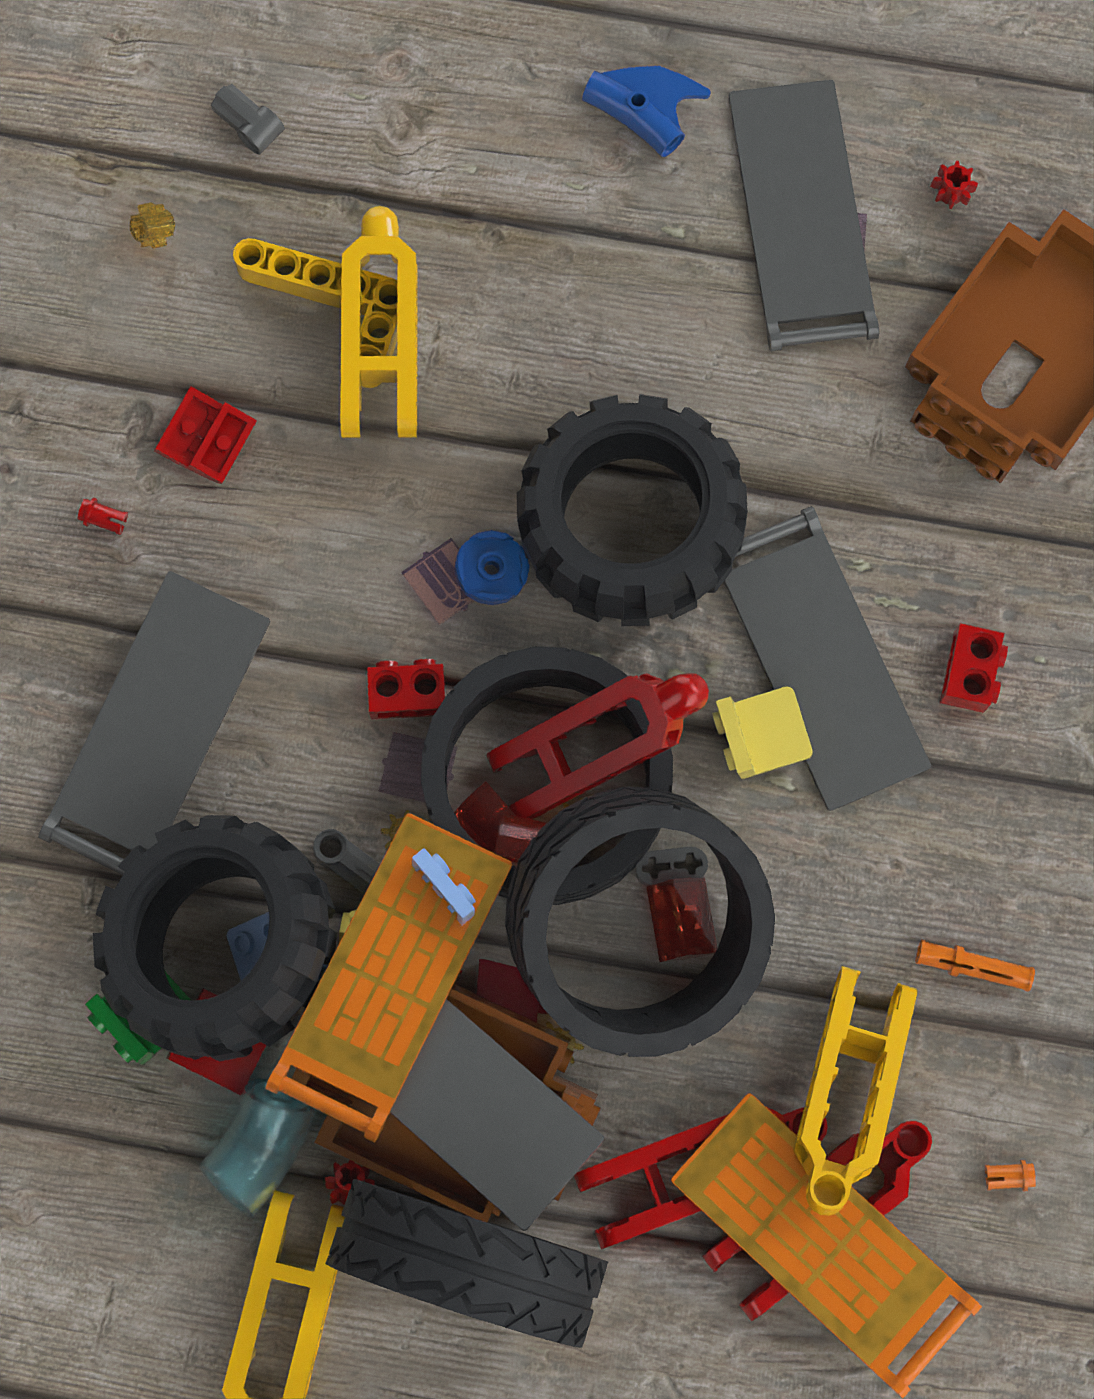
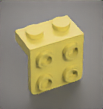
M782 687L738 702H734L731 697L716 701L719 711L712 714L718 734L726 733L729 748L723 749L729 770L736 769L741 779L804 761L812 756L811 743L795 692L791 687Z

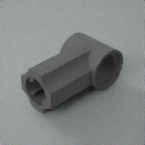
M233 84L223 86L216 93L211 103L212 110L233 127L242 142L258 155L285 130L283 123L275 113L265 106L258 107Z
M335 829L322 831L314 840L313 850L317 862L332 870L365 895L380 864ZM327 840H335L339 842L342 850L337 857L327 858L320 852L321 844Z

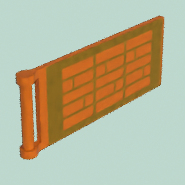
M406 814L278 1064L272 1071L265 1089L275 1094L280 1091L365 1133L364 1138L375 1143L512 868V862L413 814ZM423 848L431 856L437 853L448 865L451 872L447 875L456 886L462 883L475 898L476 902L473 904L475 914L465 924L461 925L455 911L453 913L447 908L449 903L444 897L441 899L432 888L433 884L430 881L426 883L423 880L422 876L424 873L420 869L416 871L413 868L412 857ZM293 1066L377 1107L373 1118L287 1077L290 1067Z
M748 1093L674 1174L671 1182L903 1399L910 1392L911 1389L908 1386L969 1315L975 1316L982 1306L852 1186L846 1204L836 1214L826 1216L813 1211L806 1199L809 1176L793 1151L797 1135L754 1095ZM951 1295L958 1304L898 1374L895 1375L887 1367L948 1296Z

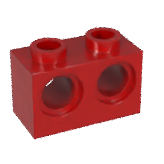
M962 623L959 624L953 633L940 703L982 713L988 709L991 703L996 704L1001 688V682L995 681L998 667H1004L1008 652V646L1002 645L1005 633ZM971 645H982L987 651V658L980 659L975 657L971 652ZM972 679L976 681L980 686V694L973 695L968 693L964 688V680Z
M418 659L413 661V665L398 666L396 661H380L376 663V667H367L369 714L371 720L433 717L445 699L443 664H436L434 659ZM428 679L436 684L435 690L428 695L419 694L415 687L421 680ZM387 681L398 685L397 692L390 697H384L378 693L379 686Z

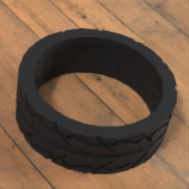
M535 646L508 652L507 655H499L474 668L447 694L432 717L425 738V746L422 749L421 784L430 823L476 844L459 824L449 803L447 769L454 745L462 731L482 708L501 696L533 687L552 686L572 689L591 697L626 678L627 675L598 656L574 649L569 650L564 647ZM632 698L626 702L627 706L612 711L630 730L633 738L636 739L646 734L649 721L640 701ZM670 748L643 762L646 773V787H650L651 791L653 789H661L672 793L673 755ZM660 828L638 829L628 832L613 849L598 859L572 868L557 890L552 905H562L584 900L619 883L648 852L658 836ZM512 865L498 896L507 898L509 885L516 866Z
M620 787L595 793L589 799L585 797L562 809L539 830L537 837H533L519 858L509 885L505 928L510 953L522 979L543 1009L564 1031H569L571 1036L593 1049L619 1056L628 1053V1057H657L684 1050L690 1043L694 1046L716 1034L740 1012L742 1004L744 1006L747 1004L762 981L771 955V946H773L775 912L771 889L756 855L732 829L708 811L684 796L661 789H653L651 791L650 787ZM666 828L687 832L704 840L718 859L725 877L728 898L725 929L718 948L705 969L686 988L664 1001L642 1008L616 1010L597 1007L571 996L557 984L549 965L546 935L548 916L557 890L570 870L590 850L612 837L638 829Z
M353 1179L342 1212V1216L345 1219L342 1228L337 1227L329 1256L325 1263L326 1265L380 1287L472 1318L552 1342L578 1348L583 1347L594 1312L593 1309H590L593 1298H598L608 1261L491 1222L486 1223L445 1207Z

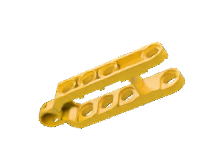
M376 206L370 208L363 216L361 236L342 253L341 437L361 438L359 413L362 411V383H397L398 438H417L418 266L416 253L399 238V226L395 213L387 207ZM370 255H391L392 261L397 265V356H360V340L362 341L360 271H363V267L370 261Z
M845 966L840 968L834 985L793 1150L809 1176L806 1189L808 1205L816 1213L826 1216L839 1212L849 1198L852 1184L869 1176L872 1168L879 1163L917 997L916 988L897 983L890 1000L882 1035L851 1026L849 1024L856 997L852 995L861 971ZM839 1053L875 1064L854 1157L845 1166L825 1160L826 1153L820 1145L821 1141L818 1140L822 1122L830 1107V1104L827 1103L828 1094L839 1070L838 1067H835Z
M274 1191L222 1388L226 1399H254L248 1397L247 1389L244 1387L250 1363L256 1355V1338L261 1321L266 1316L267 1309H265V1304L272 1279L310 1288L284 1394L281 1398L306 1399L338 1270L325 1263L329 1256L337 1227L342 1228L345 1219L342 1216L344 1207L334 1204L331 1206L315 1270L279 1262L287 1230H285L287 1216L295 1195Z

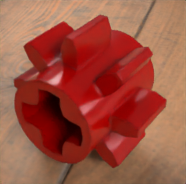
M957 160L954 165L948 168L943 164L940 165L938 170L939 177H933L930 187L938 189L935 201H942L948 204L949 209H952L960 201L962 204L968 205L971 198L970 193H974L978 186L977 182L971 181V174L974 169L965 168Z
M352 1160L341 1166L335 1162L333 1164L335 1177L329 1176L325 1178V1187L334 1189L330 1194V1202L332 1204L339 1201L345 1205L353 1179L375 1185L374 1180L366 1179L370 1174V1169L364 1166L361 1168Z

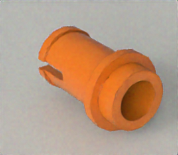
M1020 1160V1164L985 1165L987 1190L1022 1188L1023 1191H1028L1029 1187L1036 1186L1033 1163L1026 1164L1025 1160Z

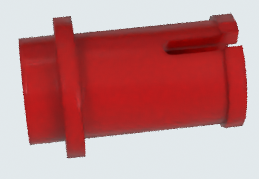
M94 497L91 500H83L77 519L83 521L84 526L88 527L92 524L115 532L118 535L122 534L125 526L112 522L111 518L126 523L128 512H122L97 503L98 500Z

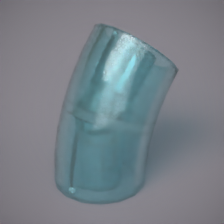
M268 1079L252 1080L245 1085L241 1100L228 1128L213 1150L199 1164L205 1177L219 1193L235 1208L250 1218H253L267 1203L294 1164L306 1140L316 1112L315 1108L280 1091L275 1094L266 1090L265 1087Z

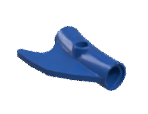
M661 66L629 67L602 73L594 71L585 87L582 101L612 116L641 137L661 157H666L682 143L685 137L680 128L676 113L678 103L684 99H708L711 91L696 81Z

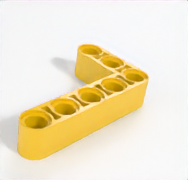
M252 238L243 239L236 244L233 250V257L238 274L243 280L341 309V263ZM251 256L260 258L253 265L243 263L246 258ZM284 266L295 268L288 275L277 273ZM366 270L360 271L361 287L364 288L363 292H361L362 306H360V314L365 315L361 325L362 341L360 340V356H392L397 343V302L393 305H386L381 301L386 296L397 297V280ZM318 276L329 278L328 282L323 285L312 283L313 279ZM378 328L388 331V334L383 338H374L370 335L372 331ZM362 383V387L374 388L381 383Z

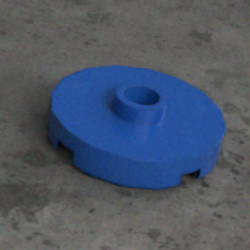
M493 530L476 533L461 546L457 553L454 571L458 585L465 595L478 603L487 605L507 603L520 593L527 582L530 565L525 556L524 548L507 533ZM493 565L497 568L498 572L493 575L488 574L485 571V566Z

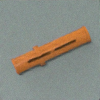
M921 939L916 953V964L947 970L951 976L957 977L959 974L1023 989L1027 992L1031 990L1033 985L1034 967H1026L966 952L962 946L955 945L954 948Z

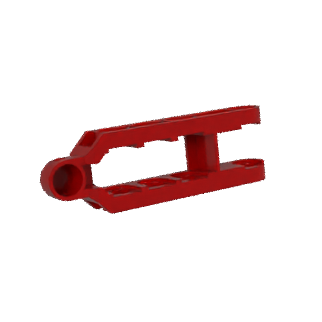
M647 673L639 677L638 675L627 676L488 752L486 757L493 773L502 771L503 766L519 759L532 757L539 753L551 780V784L509 806L516 825L537 818L678 745L683 731L684 718L699 711L708 700L709 690L705 680L695 673L679 674L666 681ZM632 698L640 701L649 721L646 734L571 772L558 743L567 738L565 734L576 728L594 724L597 722L595 718L608 711L622 709L627 706L626 702Z
M804 1107L783 1115L768 1108L796 1135L798 1134ZM727 1115L586 1168L574 1175L579 1191L583 1192L642 1169L655 1203L653 1208L594 1230L601 1249L701 1211L685 1195L670 1201L656 1163L700 1147ZM824 1118L819 1131L818 1140L820 1141L827 1134L828 1125L826 1118Z
M903 1122L894 1127L884 1137L877 1165L885 1175L884 1186L867 1199L883 1216L908 1197L910 1168L924 1158L931 1149L932 1136L928 1128L920 1122ZM859 1133L852 1134L827 1154L825 1160L844 1166L849 1164L854 1157ZM726 1235L705 1252L702 1257L713 1272H716L727 1260L743 1249ZM770 1277L742 1300L739 1306L748 1318L753 1321L789 1292L773 1277Z

